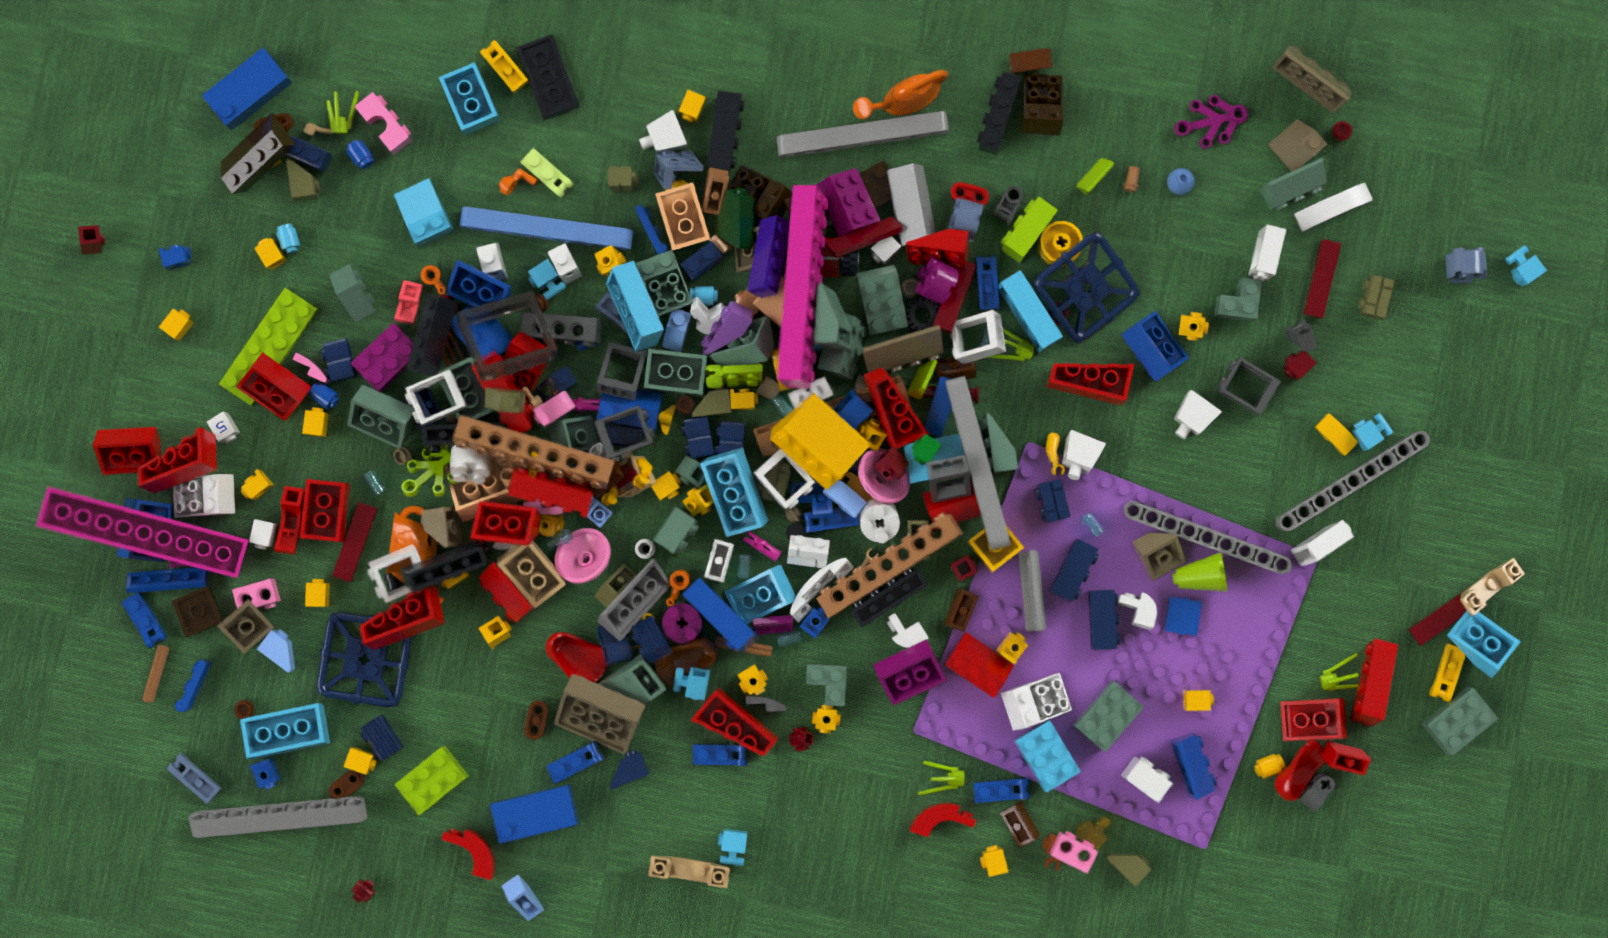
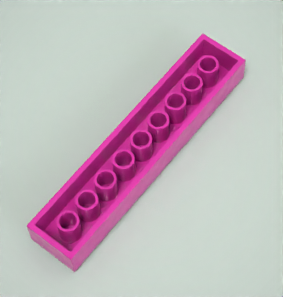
M793 185L777 380L787 388L811 389V383L814 382L812 367L816 361L814 344H817L813 339V330L816 326L814 311L817 309L815 292L818 289V283H822L820 267H823L824 259L821 253L822 248L825 246L823 229L826 228L827 224L824 215L825 210L828 208V199L816 185Z
M51 487L47 488L36 525L238 578L248 540Z

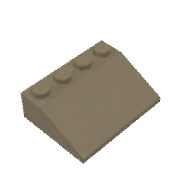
M1288 45L1271 68L1334 114L1349 100L1352 92L1348 89L1349 86L1343 81L1336 80L1330 71L1323 70L1317 66L1318 63L1314 59L1305 57L1299 48Z
M937 325L863 348L861 356L866 372L869 373L882 367L885 371L891 370L894 373L903 370L902 366L910 364V367L922 364L921 361L929 359V361L939 359L940 355L943 354L940 327Z
M572 674L563 692L554 725L591 741H596L598 744L625 755L643 714L645 704L605 688L600 684L591 682L582 676Z

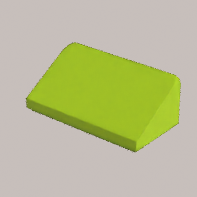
M1104 158L1099 159L1076 187L1085 195H1088L1111 170L1114 162Z
M937 360L929 361L918 368L907 392L908 395L919 400L922 398L937 365Z

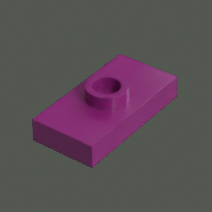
M792 615L753 619L754 632L757 635L794 631Z

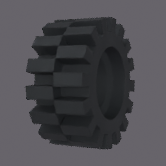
M926 297L914 299L909 303L905 312L908 327L913 332L933 327L939 306ZM920 308H925L930 313V319L925 323H920L915 318V312Z

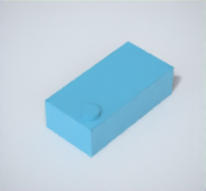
M631 261L612 267L606 285L635 352L656 346L664 329L635 262Z
M1021 270L1000 282L998 286L999 292L1032 344L1035 345L1038 353L1058 342L1063 337Z
M959 434L934 439L942 444L932 461L964 455ZM914 443L902 447L904 458L909 462L906 468L910 484L928 481L927 464L924 463L922 466L913 460L915 456L912 455L914 450L911 447Z
M743 447L708 457L700 463L726 537L763 527L769 521Z
M320 703L240 719L247 759L254 760L330 744L324 705Z

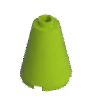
M1216 553L1176 569V573H1172L1174 585H1178L1180 589L1228 591L1222 553Z

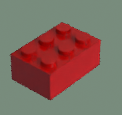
M306 479L300 538L344 542L350 484Z

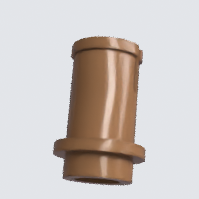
M1128 167L1126 183L1123 184L1125 191L1136 192V189L1139 188L1137 183L1140 168Z

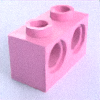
M275 579L263 580L232 590L237 609L244 603L246 595L251 597V603L256 608L263 606L264 609L276 607L277 602L281 601ZM266 589L271 593L268 600L263 598V592Z
M1068 831L1065 834L1059 832L1050 850V855L1088 873L1098 851L1093 849L1095 845L1086 840L1083 843L1075 840L1077 836ZM1064 841L1070 842V849L1067 851H1062L1060 848ZM1082 850L1088 851V857L1085 860H1079L1078 858Z

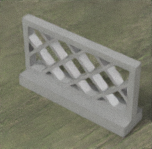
M1036 550L1018 553L1026 631L1046 629L1039 553Z

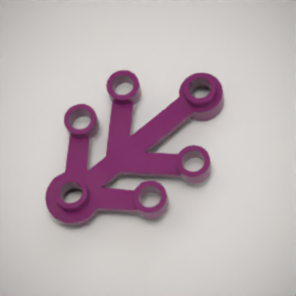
M1212 95L1208 99V105L1212 108L1219 107L1227 112L1220 115L1202 105L1199 100H1193L1189 104L1190 111L1194 113L1199 112L1208 118L1191 123L1186 120H1180L1175 125L1174 131L1177 136L1185 137L1190 131L1211 126L1206 136L1199 142V146L1202 149H1208L1212 145V139L1223 122L1230 121L1225 131L1218 136V142L1225 145L1230 141L1231 134L1236 125L1244 123L1248 118L1247 109L1243 105L1231 106L1222 101L1218 95ZM1215 98L1217 104H1212L1211 99ZM1197 103L1199 108L1194 109L1192 104ZM1235 112H1239L1241 117L1237 118ZM1179 127H1184L1185 132H1180ZM1221 136H1227V141H1223ZM1207 140L1209 145L1204 146L1202 141Z

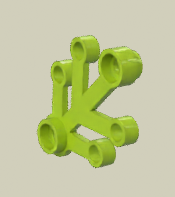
M424 448L422 450V457L425 461L410 460L407 462V469L410 473H416L419 469L428 470L416 480L408 479L402 483V491L405 496L414 497L419 491L418 488L434 475L435 484L432 487L434 495L440 497L445 494L443 478L444 467L451 463V452L449 450H441L440 453H431L429 456H425L426 453L430 452ZM434 457H443L439 461H431ZM449 472L447 475L449 483L457 484L458 482L450 479L452 475Z

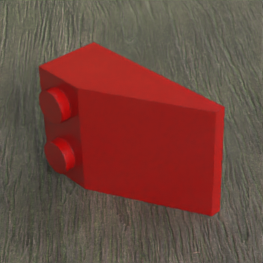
M1345 698L1280 702L1283 741L1348 738Z

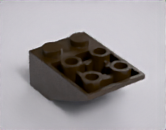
M1024 73L1021 133L1060 135L1063 123V75Z
M744 165L740 167L728 189L743 188L747 191V194L754 198L753 217L760 221L775 215L782 218L787 210L784 200L792 197V192L785 185Z

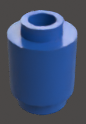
M353 140L347 145L346 153L361 170L373 164V155L362 140Z
M316 382L309 391V395L312 396L311 399L325 409L330 407L333 409L339 402V394L324 383Z

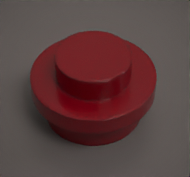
M1345 121L1337 122L1333 126L1332 134L1337 140L1345 141L1351 136L1352 127Z

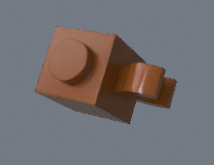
M1049 832L1048 837H1044L1042 848H1045L1044 852L1050 855V850L1058 836L1057 834ZM1062 842L1061 850H1069L1070 842ZM1053 856L1048 857L1044 863L1045 867L1048 868L1049 863L1054 861L1056 863L1055 870L1058 871L1060 869V860Z

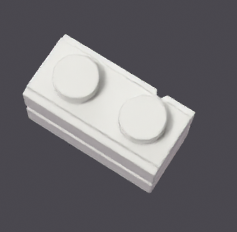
M791 535L787 563L818 568L825 567L830 540Z
M714 540L705 578L720 582L725 581L734 544Z

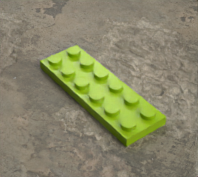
M284 288L219 385L253 406L256 401L236 388L238 383L262 352L281 365L318 309L287 288Z

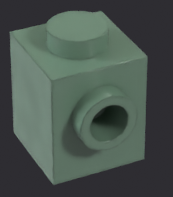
M687 456L675 470L680 476L679 480L687 486L692 484L699 488L705 480L701 464Z

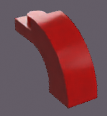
M284 487L280 502L282 511L281 524L274 547L275 552L295 555L298 541L301 540L300 530L305 490L302 488Z
M950 802L936 803L923 809L914 818L909 831L929 838L933 827L942 821L951 820L974 828L976 819L972 817L973 814L962 810L961 813H958L959 804Z
M450 828V831H444L441 840L463 846L471 853L474 860L472 875L488 880L494 878L495 857L484 837L469 828L465 830L464 835L461 834L462 831Z

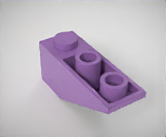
M731 301L727 307L725 306L722 309L719 320L713 323L710 334L703 338V355H708L743 336L753 321L752 310L734 301Z

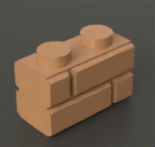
M709 168L701 201L702 212L719 215L729 182L728 171Z

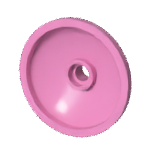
M881 448L878 450L871 449L861 457L858 465V474L864 489L870 496L882 503L894 504L905 498L910 488L908 472L899 480L895 478L889 482L873 467L887 450Z
M583 528L570 533L561 541L556 550L555 567L562 578L571 583H586L595 579L605 570L611 556L609 541L600 531L591 528Z

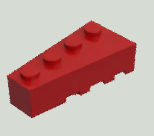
M495 350L474 361L472 369L485 391L486 387L522 390L516 386L511 371L506 370L502 356L500 354L497 355ZM525 400L524 411L520 413L498 411L499 419L502 424H507L509 430L523 433L532 427L533 415L535 414L534 408L531 404H527Z
M1054 363L1050 369L1046 387L1122 406L1127 400L1134 364Z
M882 367L864 374L879 422L887 434L885 440L890 447L898 449L916 441L917 438L921 439L924 434L929 435L894 381Z
M199 427L195 430V434L190 437H184L181 439L180 444L166 449L164 455L161 457L156 456L138 468V486L155 494L216 471V435Z
M524 466L513 467L508 486V495L531 502H535L538 499L541 504L548 507L559 505L563 511L569 513L572 510L580 511V516L583 517L588 516L593 496L591 484L584 482L576 483L567 477L559 478L549 475L546 471H530L529 468Z
M430 585L421 591L410 592L406 595L405 599L399 603L395 602L387 611L380 612L360 625L363 644L376 650L444 625L438 588Z
M1376 638L1367 643L1365 648L1366 657L1361 668V677L1349 721L1373 727L1385 719L1398 644Z
M719 687L691 719V721L699 723L707 729L715 731L762 756H765L779 738Z

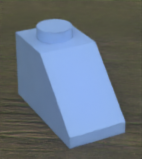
M679 309L671 312L662 348L681 352L693 317L691 313Z
M280 629L278 631L271 630L257 650L288 673L295 670L292 641L288 639V634Z
M516 875L502 885L508 902L527 921L544 911L543 906L529 885L519 875Z

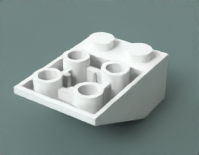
M203 475L174 486V518L235 514L234 475Z
M1060 673L1001 692L1013 730L1033 726L1072 710Z

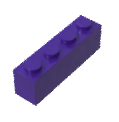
M778 215L761 219L747 289V291L759 298L778 294L790 230V222Z

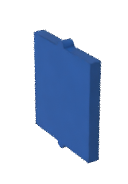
M1169 597L1164 631L1175 632L1179 635L1197 636L1202 602L1188 600L1187 597L1184 599Z

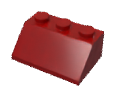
M262 352L236 388L286 421L302 402L311 386Z
M156 427L97 430L93 442V448L103 475L138 473V468L156 456L161 457V441Z
M971 478V495L933 503L930 491L922 493L931 524L935 522L934 518L942 513L945 515L951 514L956 523L981 516Z
M479 501L470 538L473 540L529 546L538 535L542 517L537 508Z
M493 562L479 576L481 579L480 585L486 592L490 590L494 595L492 597L493 601L499 607L501 605L506 610L505 615L511 622H520L536 609L498 566L497 562Z
M967 632L963 634L944 662L945 666L992 698L996 697L1014 667V664Z

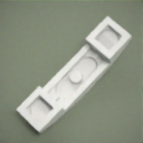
M1362 183L1295 213L1294 216L1303 232L1326 220L1366 204L1373 199L1366 183Z
M842 558L826 565L804 584L790 610V614L798 623L812 610L808 603L834 577L840 579L854 568L847 558Z

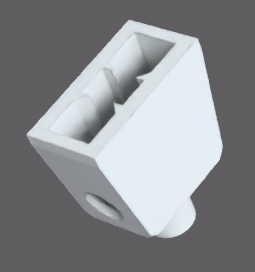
M673 110L648 124L646 127L649 135L639 139L643 150L654 146L657 153H663L665 150L673 152L688 148Z
M499 243L478 247L477 252L482 272L498 280L508 279Z
M566 243L548 251L565 285L583 277Z
M1190 390L1186 393L1174 418L1175 421L1181 424L1175 434L1184 440L1190 431L1198 435L1222 411L1193 390Z
M1071 430L1066 437L1062 465L1070 469L1068 477L1073 480H1079L1081 473L1088 475L1106 443Z

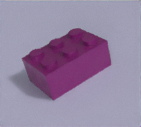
M857 168L830 175L816 185L828 199L827 211L839 237L881 221Z
M392 323L351 364L378 392L383 393L407 370L413 341L398 325Z
M927 639L873 665L893 706L947 681Z

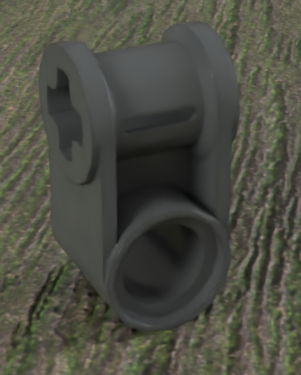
M1011 186L1006 190L992 217H998L1010 225L1023 196L1022 190L1018 186ZM1015 191L1019 198L1013 201L1009 199L1008 193Z
M1304 319L1299 320V323L1292 327L1285 328L1288 339L1302 351H1310L1318 345L1312 326L1307 324Z
M1324 773L1315 775L1298 800L1311 811H1316L1333 791L1335 786L1334 780ZM1322 780L1326 783L1325 787L1320 783Z

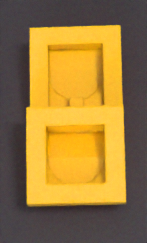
M1329 413L1315 426L1319 433L1327 441H1330L1341 455L1346 456L1358 443L1356 438Z

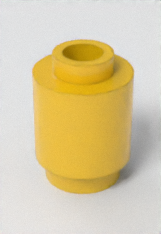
M1271 754L1256 760V765H1254L1257 776H1261L1263 779L1278 774L1281 770L1285 769V764L1280 754Z

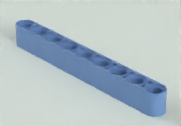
M462 207L459 226L472 230L604 248L612 245L618 250L626 251L631 250L633 230L473 207Z

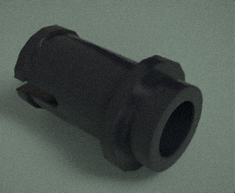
M392 573L384 575V581L387 582L389 592L400 588L398 579Z

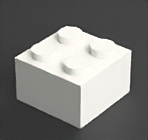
M1134 756L1121 776L1159 803L1173 784L1168 780L1170 776L1158 768L1154 770L1152 768L1154 764L1146 758Z

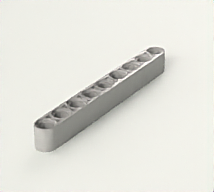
M940 111L785 134L776 137L779 157L785 158L945 134L949 132L947 112Z
M965 376L946 380L945 384L964 455H966L971 481L990 549L992 551L1010 546L1007 528Z
M1424 431L1409 434L1280 514L1275 520L1276 527L1281 531H1290L1427 447L1430 442L1429 435ZM1417 435L1422 439L1421 445L1415 443ZM1400 445L1406 450L1403 456L1398 452ZM1383 456H1387L1389 459L1387 466L1382 463ZM1367 466H1370L1373 470L1371 476L1365 473ZM1350 476L1356 479L1354 487L1348 482ZM1334 486L1340 490V494L1337 497L1332 494ZM1318 496L1323 499L1321 507H1318L1315 503ZM1300 507L1306 509L1307 514L1305 517L1299 515ZM1284 517H1287L1290 520V525L1288 528L1284 527L1282 524V520Z
M1134 500L1127 501L1123 506L1124 514L1134 521L1170 534H1176V536L1279 574H1286L1291 569V561L1280 553ZM1131 505L1138 507V511L1134 515L1128 514V508ZM1149 512L1156 513L1154 521H1147L1146 516ZM1174 519L1175 525L1172 528H1166V520ZM1188 525L1193 526V532L1190 535H1185L1183 532L1184 528ZM1205 532L1212 534V538L1208 542L1202 540ZM1229 539L1230 546L1225 549L1221 548L1222 540ZM1242 546H1248L1249 548L1246 555H1240L1239 553ZM1266 553L1267 559L1264 562H1259V554ZM1284 559L1286 561L1285 567L1278 569L1276 566L1277 562Z
M355 796L197 811L190 814L188 819L192 836L201 838L359 823L367 819L364 798Z

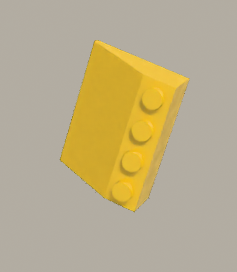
M814 392L772 428L770 440L826 490L836 483L870 446V443Z

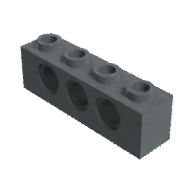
M523 312L521 331L536 341L538 339L545 340V343L557 344V341H564L563 344L575 345V342H580L582 346L594 347V344H601L603 321L591 317ZM545 324L546 330L540 333L541 326ZM564 326V332L559 335V328ZM582 327L583 333L577 336V330Z

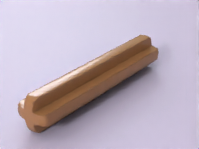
M716 637L715 644L717 647L730 649L725 643L727 641L725 637ZM753 643L745 652L770 657L773 648L769 645Z
M159 645L157 647L142 698L145 702H154L169 652V647Z

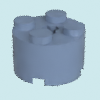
M956 198L948 229L968 231L969 241L973 242L979 226V215H982L983 204Z
M1482 247L1466 251L1465 248H1455L1452 250L1453 253L1447 254L1445 257L1447 281L1451 280V283H1472L1474 278L1479 277V281L1488 277L1486 253Z

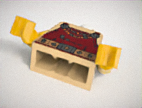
M633 452L621 456L623 461L619 462V465L625 477L611 488L609 493H605L602 496L601 502L606 506L614 505L617 502V497H633L656 484L652 473L653 466L644 456H633Z

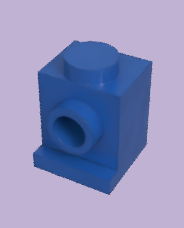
M173 245L169 247V250L159 248L164 268L172 270L191 264L192 252L189 246Z
M818 607L817 610L813 608L800 627L816 638L829 621V618L826 617L827 615L822 608ZM816 617L820 620L818 625L812 624L813 618Z
M273 758L250 766L258 788L264 786L265 790L276 786V781L281 780ZM262 772L267 773L266 779L263 778Z

